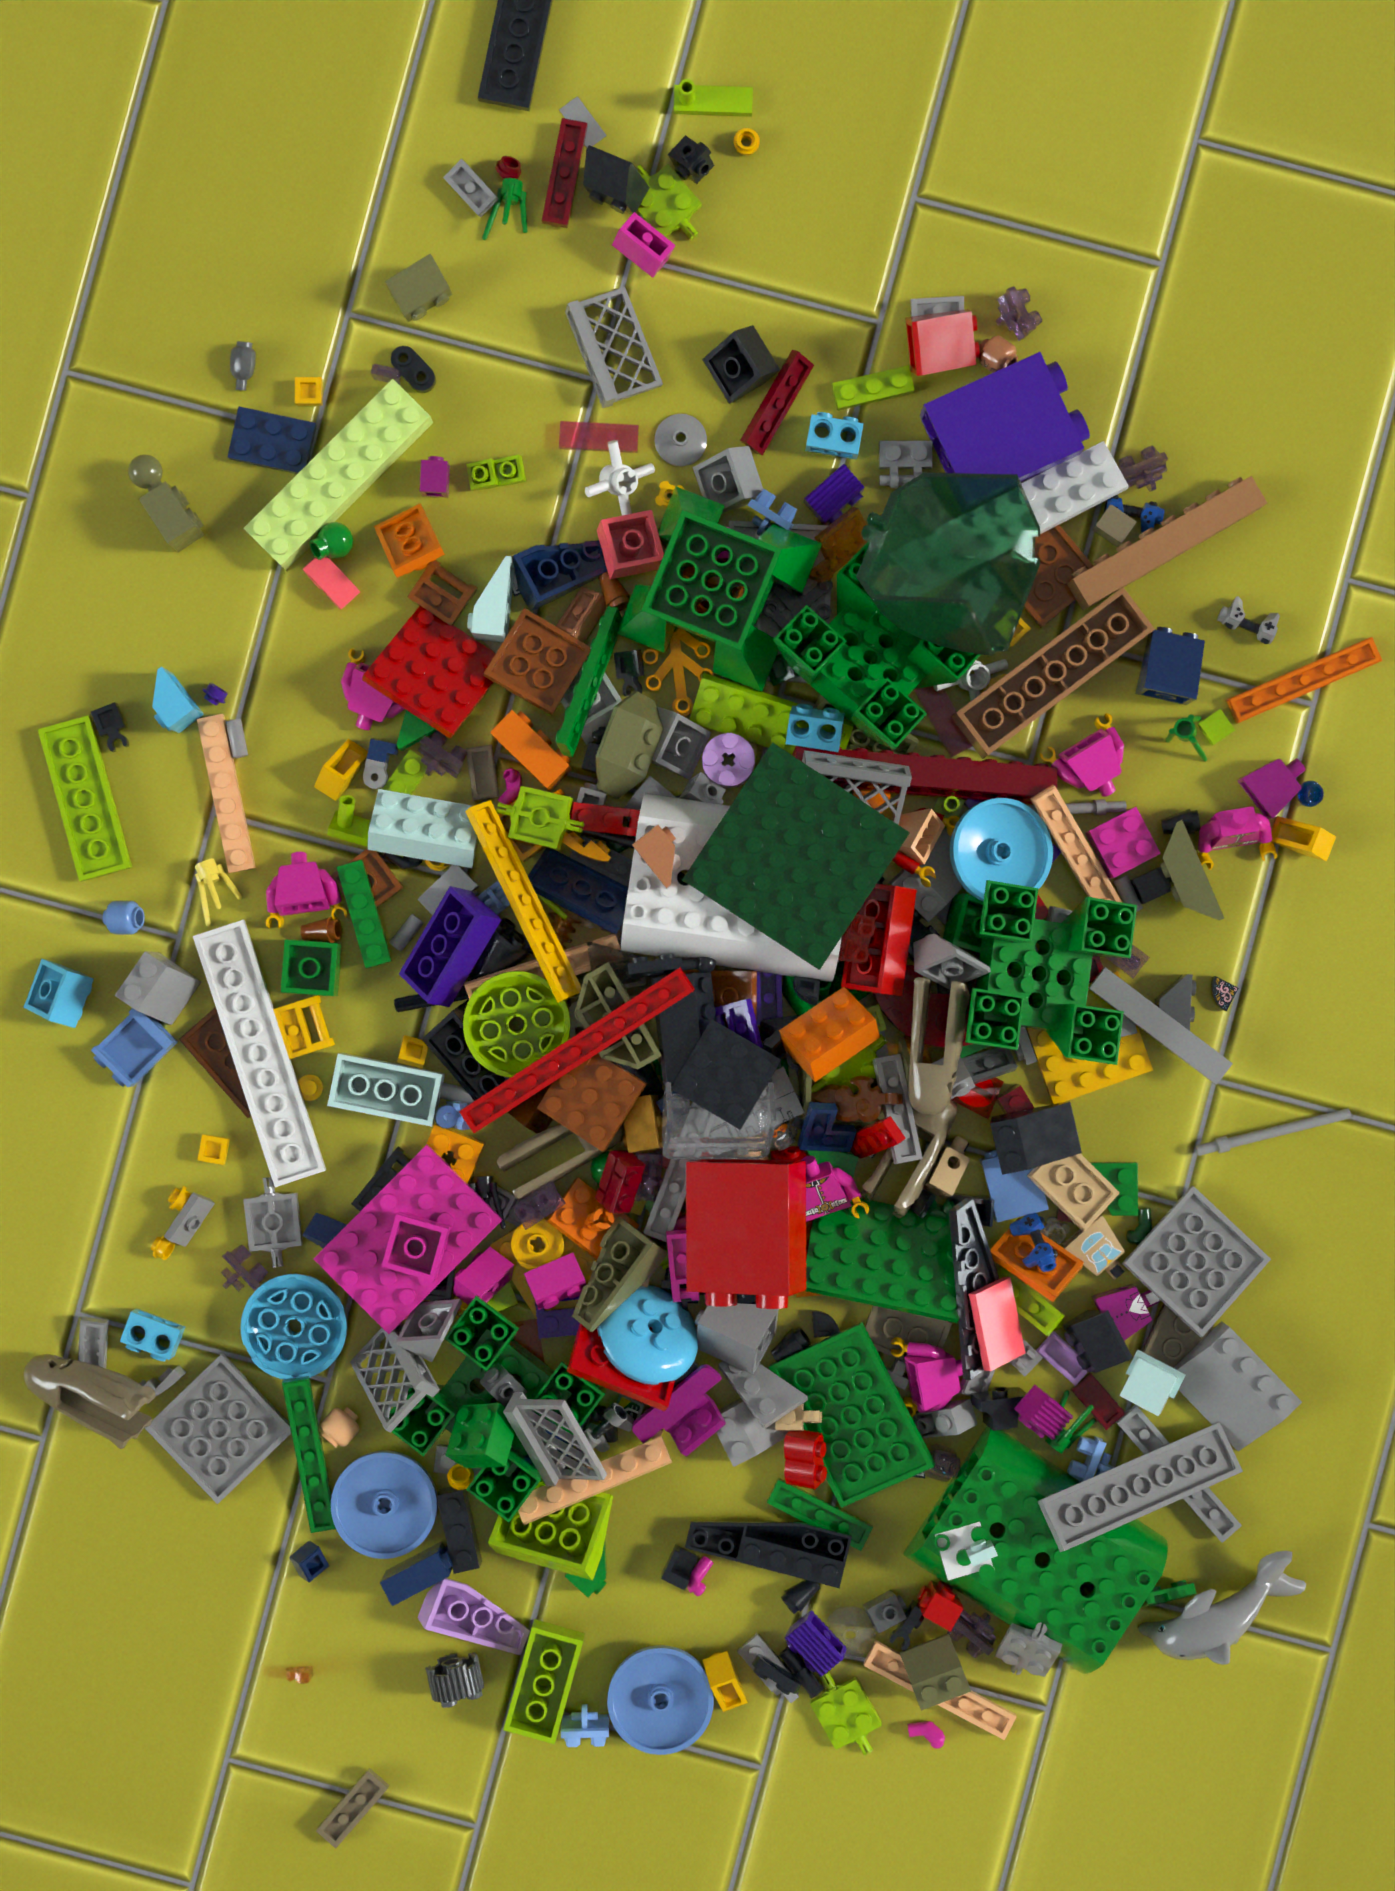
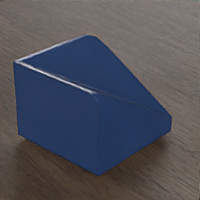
M311 1541L305 1543L289 1557L299 1576L309 1583L329 1567L320 1547Z

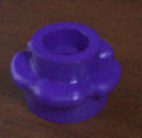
M209 683L207 688L202 689L206 693L204 698L216 706H218L219 702L225 703L228 693L220 687Z

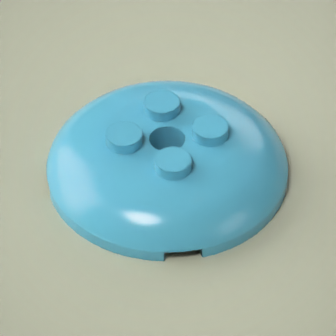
M285 1274L262 1284L248 1299L241 1318V1337L243 1345H245L252 1358L251 1360L267 1374L284 1380L305 1376L311 1378L326 1370L339 1356L347 1336L346 1313L337 1294L324 1282L304 1274ZM297 1319L301 1323L302 1330L300 1332L292 1331L289 1327L290 1320Z
M648 1285V1287L640 1286L597 1327L598 1337L601 1336L605 1347L604 1353L609 1361L627 1377L644 1384L658 1385L661 1382L677 1380L691 1367L698 1350L697 1328L690 1312L682 1308V1303L673 1302L670 1292L653 1285Z

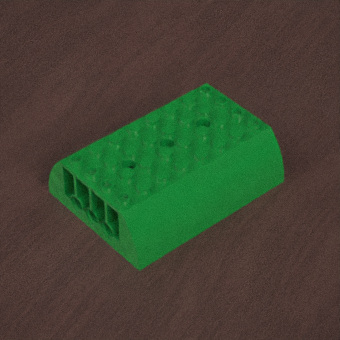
M986 1426L903 1555L1008 1625L1014 1623L1023 1628L1034 1630L1038 1623H1042L1041 1627L1045 1624L1047 1631L1044 1635L1062 1644L1058 1658L1083 1674L1091 1673L1105 1663L1162 1576L1168 1553L1167 1540L1144 1523L1135 1519L1060 1553L1037 1501L1080 1482L1003 1430L993 1431ZM980 1522L981 1526H976L971 1531L973 1541L976 1542L981 1539H985V1541L991 1540L998 1556L991 1558L992 1565L983 1564L979 1568V1572L948 1580L940 1551H945L949 1548L950 1540L945 1534L939 1533ZM995 1522H1000L1004 1525V1532L999 1536H993L989 1531L990 1526ZM939 1538L947 1540L945 1547L938 1546L937 1540ZM961 1549L956 1554V1560L962 1566L971 1564L966 1552L967 1549ZM1040 1552H1045L1049 1555L1048 1563L1043 1566L1035 1563V1556ZM1084 1582L1094 1584V1590L1090 1595H1082L1080 1593V1586Z

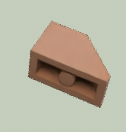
M656 825L632 844V846L667 889L671 886L675 856V845L672 842L676 838L667 826L661 829L659 825Z

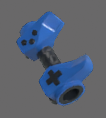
M1118 495L1107 499L1105 502L1104 512L1109 505H1113L1128 516L1140 518L1141 534L1150 528L1154 529V525L1161 524L1163 521L1164 509L1160 508L1153 501L1145 503L1143 508L1123 504L1122 498H1119Z
M1033 1213L1011 1223L1010 1230L1013 1236L1031 1235L1035 1246L1031 1253L1022 1260L1025 1266L1031 1268L1038 1265L1043 1272L1053 1270L1056 1267L1055 1258L1058 1256V1253L1048 1243H1045L1040 1230L1044 1228V1218Z

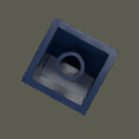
M1157 627V630H1153L1148 634L1135 694L1188 705L1197 699L1205 640L1198 639L1197 634L1183 632L1182 635L1173 634V630L1170 628Z

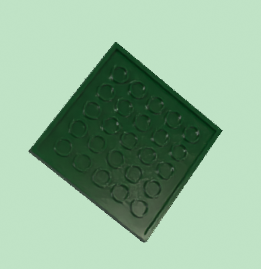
M772 742L682 880L820 970L910 832Z

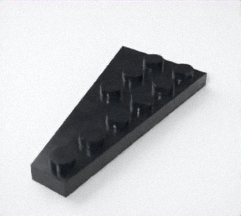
M964 1199L949 1210L957 1313L960 1317L958 1326L963 1379L972 1380L984 1369L969 1293L998 1280L999 1276L974 1200Z

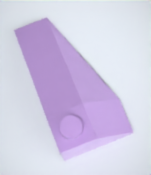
M447 1578L436 1583L427 1592L417 1617L426 1630L521 1655L530 1632L526 1626L469 1585Z

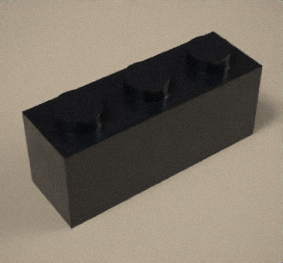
M452 1487L440 1489L437 1494V1501L450 1559L453 1564V1573L478 1569L481 1566L482 1557L467 1490H457Z

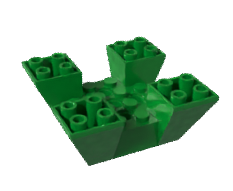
M675 486L658 528L659 537L668 540L669 544L652 585H635L616 634L665 653L675 627H678L716 643L713 673L762 692L779 649L773 642L774 638L755 626L773 582L803 593L822 543L774 524L758 539L718 524L725 507L723 504ZM727 551L730 553V558L727 562H717V557L721 552ZM694 567V575L688 579L683 578L684 569ZM717 576L720 578L717 587H707V582L711 577ZM737 586H743L745 588L743 596L733 598V589ZM703 601L709 602L710 607L707 612L702 614L697 612L699 603Z
M869 540L837 573V616L828 624L806 605L773 639V642L788 665L839 710L840 713H845V717L869 739L895 750L927 714L908 697L911 692L917 688L957 682L988 646L949 611L922 640L917 638L883 607L909 575Z
M986 880L979 932L982 939L979 960L989 966L991 972L978 977L976 988H972L965 1042L1018 1050L1021 1027L1045 1030L1066 1058L1117 1065L1124 1011L1086 1006L1092 956L1131 958L1137 905L1085 897L1062 923L1035 919L1038 888ZM1036 942L1039 944L1038 953L1035 950ZM1008 965H1010L1012 969L1010 976L1007 973ZM1033 968L1036 971L1035 979H1033L1032 977ZM1057 973H1059V975H1060V982H1059V983L1057 982V979H1056ZM1030 995L1032 996V999H1033V1002H1032V1005H1031V1006L1029 1005V1002H1028V998H1029Z
M476 1295L444 1338L466 1355L465 1359L445 1385L437 1384L440 1389L434 1397L426 1394L395 1427L392 1433L424 1457L445 1430L452 1433L459 1405L497 1403L496 1399L486 1389L477 1388L474 1380L476 1378L482 1379L485 1373L498 1362L510 1374H518L521 1377V1385L528 1391L525 1394L527 1399L565 1400L580 1427L605 1393L588 1380L568 1373V1365L563 1361L555 1371L514 1340L519 1327ZM409 1388L406 1400L415 1393L414 1388ZM396 1407L391 1409L389 1420L395 1414ZM550 1409L563 1416L559 1409ZM534 1410L535 1414H537V1415H539V1416L541 1417L542 1414H540V1413H538V1412H536V1411ZM544 1417V1419H546L547 1421H549V1422L552 1421V1420H550L549 1418ZM561 1426V1428H562L563 1430H565V1431H567V1432H569L570 1434L573 1435L572 1431H570V1430L566 1429L565 1427ZM515 1433L506 1467L482 1468L466 1490L509 1523L540 1482L541 1477Z

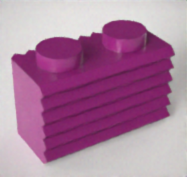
M1035 1384L1014 1408L1020 1414L1018 1420L1041 1438L1047 1435L1052 1440L1056 1439L1062 1428L1066 1427V1423L1073 1419L1072 1414Z

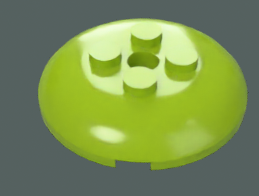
M509 971L489 978L474 991L465 1008L463 1032L470 1052L482 1066L497 1075L510 1078L568 1040L570 1016L565 1000L557 1003L546 979L525 971ZM514 1017L523 1019V1027L518 1031H513L509 1028V1022Z

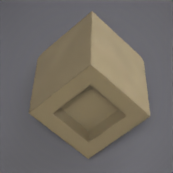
M1109 505L1092 530L1116 547H1119L1137 521L1115 506Z

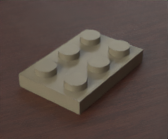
M873 1306L865 1328L877 1351L894 1357L891 1354V1350L901 1349L900 1345L891 1344V1340L896 1337L903 1339L907 1345L909 1342H917L943 1348L952 1322ZM904 1352L902 1356L895 1358L905 1361L904 1357L907 1356L908 1353Z

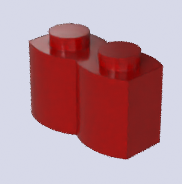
M803 1430L789 1431L785 1435L784 1456L786 1461L784 1476L786 1484L816 1489L825 1481L827 1468L824 1466L823 1457L826 1453V1443L823 1441L822 1433Z

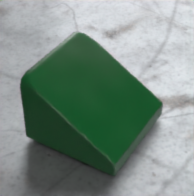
M782 654L777 655L769 674L773 686L800 677L788 665Z

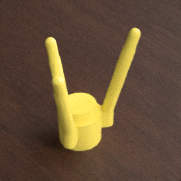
M208 859L195 865L197 871L195 877L199 886L207 927L211 925L204 884L208 885L217 909L221 908L214 883L220 880L218 875L222 877L237 899H242V895L225 873L222 864L217 865L215 859Z

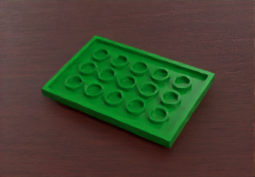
M860 1198V1200L867 1203L869 1213L866 1214L864 1207L858 1205L856 1211L860 1218H856L852 1214L854 1204L851 1202V1207L812 1220L806 1254L805 1291L958 1323L960 1317L957 1313L950 1220L931 1216L928 1212L922 1219L911 1208L905 1216L897 1218L893 1215L895 1205L873 1200L869 1203L863 1198Z
M863 1322L769 1365L770 1371L808 1396V1400L803 1403V1411L822 1412V1423H803V1430L818 1432L823 1435V1441L826 1443V1453L823 1457L824 1466L827 1468L826 1480L841 1508L935 1466L936 1463Z

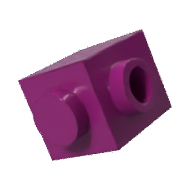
M429 456L428 460H421V495L424 497L449 498L450 465L448 461H444V458L439 456Z

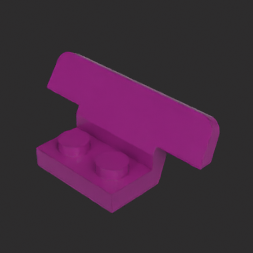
M701 1365L673 1388L669 1407L665 1411L650 1407L632 1423L633 1433L644 1444L663 1428L671 1434L680 1453L688 1456L726 1424L714 1400L706 1394L722 1377L710 1365Z

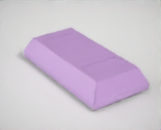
M1054 1331L1036 1350L1075 1386L1087 1373V1370H1083L1077 1361V1352Z

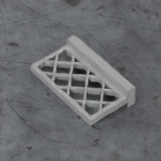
M625 287L581 302L576 300L567 304L566 316L602 408L612 406L614 402L663 385ZM619 296L622 297L625 305L622 313L608 307L611 299ZM593 305L601 309L602 312L598 321L587 317L584 308ZM605 311L619 318L615 329L600 323ZM622 320L633 325L634 332L632 337L617 331ZM598 328L612 334L607 346L596 340L595 333ZM614 336L629 342L624 354L610 347ZM631 344L642 348L644 356L641 362L627 356ZM607 352L621 358L617 370L606 365L604 358ZM624 360L638 366L634 378L619 372ZM640 369L651 372L654 382L645 384L636 380ZM617 376L631 383L628 391L617 394L614 386Z
M804 750L803 763L824 777L829 776L828 779L831 781L838 777L845 778L849 785L843 789L847 792L853 789L859 796V799L870 806L867 800L880 793L885 803L875 810L880 813L890 807L894 812L892 821L899 825L907 787H910L912 779L909 766ZM865 781L872 782L875 789L863 796L857 786ZM891 785L899 786V794L889 800L883 790Z
M402 1322L390 1334L381 1328L350 1361L384 1429L390 1433L426 1394L434 1397L440 1390L423 1358L397 1345L396 1340L404 1326ZM386 1337L384 1349H379L381 1341ZM395 1354L393 1366H388L390 1355ZM382 1355L380 1367H375L377 1356ZM369 1356L367 1368H362L361 1363ZM405 1371L402 1383H397L399 1372ZM386 1372H391L389 1384H384ZM373 1373H378L376 1384L371 1385ZM409 1388H414L415 1393L406 1400ZM395 1389H400L398 1401H393ZM382 1390H387L385 1401L380 1402ZM391 1407H396L395 1414L389 1420Z
M523 1392L513 1393L503 1413L546 1486H556L559 1479H605L607 1475L605 1469L565 1400L527 1399ZM550 1409H559L563 1416ZM534 1410H535L536 1412L542 1414L541 1417H540L539 1415L535 1414ZM544 1417H547V1418H549L550 1420H552V1421L558 1423V1426H556V1425H554L553 1423L547 1421L546 1419H544ZM561 1426H563V1427H565L566 1429L572 1431L573 1435L570 1434L569 1432L563 1430V1429L561 1428ZM545 1429L550 1431L552 1435L548 1434ZM555 1435L569 1442V1444L555 1438ZM574 1445L578 1447L579 1449L583 1450L584 1453L578 1451L577 1449L571 1446ZM556 1448L563 1451V1453L558 1452ZM568 1454L572 1456L573 1458L579 1460V1463L565 1455ZM584 1463L588 1465L589 1467L593 1468V1470L588 1469L582 1464Z

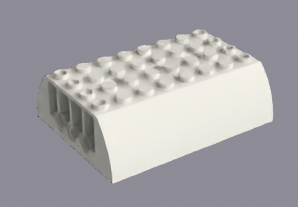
M644 793L635 842L656 825H659L661 829L667 826L676 838L672 842L675 845L671 886L666 889L634 848L623 920L621 951L652 956L674 954V958L681 957L682 960L709 957L716 960V965L832 982L837 967L841 939L821 969L818 970L692 886H683L678 883V873L682 870L690 869L730 806Z

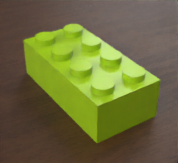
M534 1619L503 1730L555 1745L585 1633Z

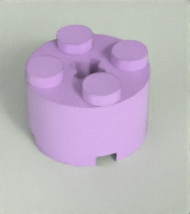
M733 733L720 734L711 739L703 751L702 767L704 774L723 788H735L744 784L754 769V751L749 742L739 735ZM723 756H733L734 766H723Z

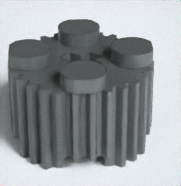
M468 1653L469 1657L459 1658L457 1654L445 1655L437 1659L438 1664L436 1666H432V1668L431 1665L425 1667L434 1702H441L442 1708L455 1706L460 1699L467 1697L468 1700H474L483 1695L484 1683L477 1653Z

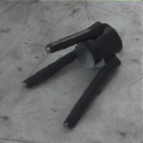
M494 1176L472 1177L473 1183L468 1185L484 1201L487 1197H493L496 1213L503 1219L500 1222V1227L505 1229L506 1225Z

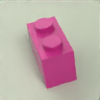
M635 212L619 229L612 243L613 247L652 278L665 265L676 246Z
M489 1247L483 1253L479 1252L466 1269L462 1268L457 1272L453 1279V1294L467 1305L472 1302L476 1295L487 1303L512 1279L514 1264Z
M573 1252L524 1273L538 1310L542 1308L550 1309L556 1306L560 1300L567 1297L576 1298L581 1295L583 1287L586 1286L585 1278Z

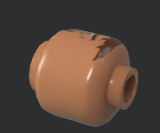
M999 335L983 340L979 346V363L992 373L1018 361L1016 347Z

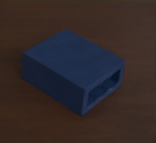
M443 1541L386 1570L380 1584L392 1606L450 1576L453 1564L450 1559L448 1546L445 1547Z

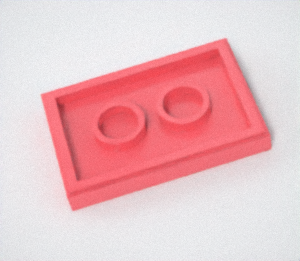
M1002 1277L969 1293L984 1371H993L1025 1354L1011 1277Z

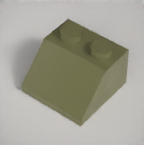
M428 254L385 281L391 296L408 322L412 319L417 321L427 314V310L433 306L440 307L444 305L452 295L449 285L431 254Z
M949 1633L899 1652L921 1711L971 1692Z

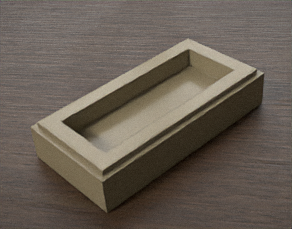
M492 745L466 748L473 801L500 797Z

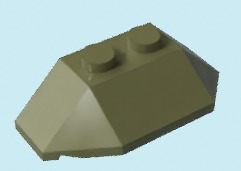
M633 691L630 696L614 707L595 756L598 778L597 789L616 799L622 797L645 779L663 732V725L655 701L638 691Z
M1180 820L1176 823L1164 852V862L1160 864L1166 878H1172L1175 886L1170 889L1176 903L1181 901L1186 908L1214 919L1222 920L1224 915L1184 822Z
M609 962L584 976L575 1013L584 1028H587L631 999ZM645 1023L599 1052L603 1059L636 1069L662 1056Z

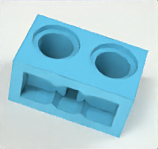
M817 412V415L812 414L805 451L857 460L864 423L858 422V419L854 417H843L842 420L832 418L833 415L830 413ZM825 427L829 435L825 438H820L815 434V429ZM849 431L853 433L855 439L852 442H845L841 439V433Z
M808 704L792 705L786 744L839 752L845 713H839V710L834 708L813 709ZM804 720L809 724V727L800 728L797 726L796 721ZM830 724L836 730L834 732H826L822 726Z
M136 1308L130 1312L120 1342L125 1343L126 1348L131 1351L141 1352L143 1350L151 1353L150 1357L153 1359L166 1361V1359L170 1360L175 1356L186 1326ZM135 1326L143 1327L145 1330L144 1338H138L135 1335ZM160 1335H166L169 1338V1347L166 1348L160 1345Z

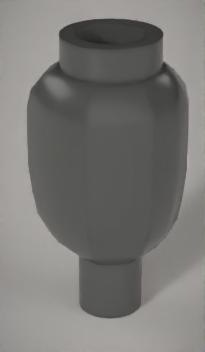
M237 341L236 347L231 350L230 370L236 379V390L246 391L247 380L254 374L256 352L252 349L253 343Z

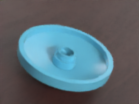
M995 798L980 802L961 816L953 830L950 840V860L953 871L963 888L981 901H984L986 880L1039 889L1045 882L1051 869L1053 846L1048 828L1032 808L1020 801L1009 798Z

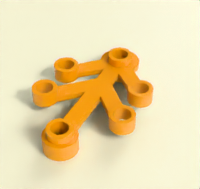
M678 628L676 632H673L670 640L671 653L655 674L647 677L646 687L650 691L659 690L661 682L673 668L676 699L672 704L673 712L687 717L692 713L693 702L687 697L683 666L698 677L700 683L703 672L714 675L710 669L702 668L681 651L680 641L695 650V655L700 659H705L710 655V646L705 642H699L688 632ZM700 646L707 648L708 652L705 655H700L697 652ZM653 648L645 650L642 655L644 663L647 665L656 664L660 651ZM647 653H654L656 656L655 660L652 662L645 659ZM653 678L659 682L655 688L649 686V680ZM681 701H685L688 704V708L684 711L678 708V704Z

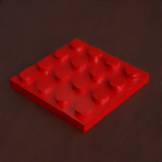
M419 606L363 674L362 681L451 739L494 684L493 681L483 675L496 653L456 626L447 624L430 611Z
M579 1324L567 1368L568 1373L659 1410L665 1411L669 1407L675 1381L651 1385L627 1377L615 1368L604 1353L605 1347L601 1336L598 1337L597 1328L590 1332L582 1324Z

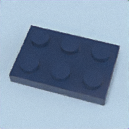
M239 406L227 458L229 460L298 474L309 463L317 424Z

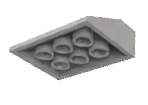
M1222 1321L1174 1367L1186 1374L1179 1391L1212 1425L1220 1422L1229 1443L1237 1451H1240L1281 1423L1302 1403L1251 1348Z

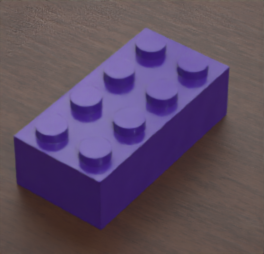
M449 886L399 975L428 1004L450 1007L502 919L472 891Z

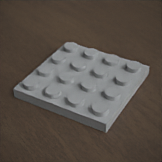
M1191 1186L1122 1264L1199 1337H1203L1271 1258L1194 1186Z
M223 1353L152 1420L150 1426L145 1427L154 1439L217 1504L291 1434L290 1424L285 1417Z

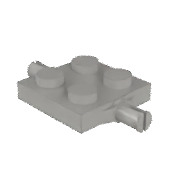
M272 1177L262 1178L265 1194L259 1197L243 1199L249 1252L259 1250L271 1252L272 1267L284 1266L282 1250L288 1247L303 1245L298 1193L282 1194L275 1192Z
M1012 1623L1000 1642L995 1657L1012 1665L1011 1672L1013 1674L1016 1670V1675L1021 1674L1024 1668L1033 1675L1045 1677L1060 1654L1062 1647L1061 1643L1044 1635L1047 1631L1045 1624L1041 1627L1042 1623H1038L1035 1629L1032 1630Z

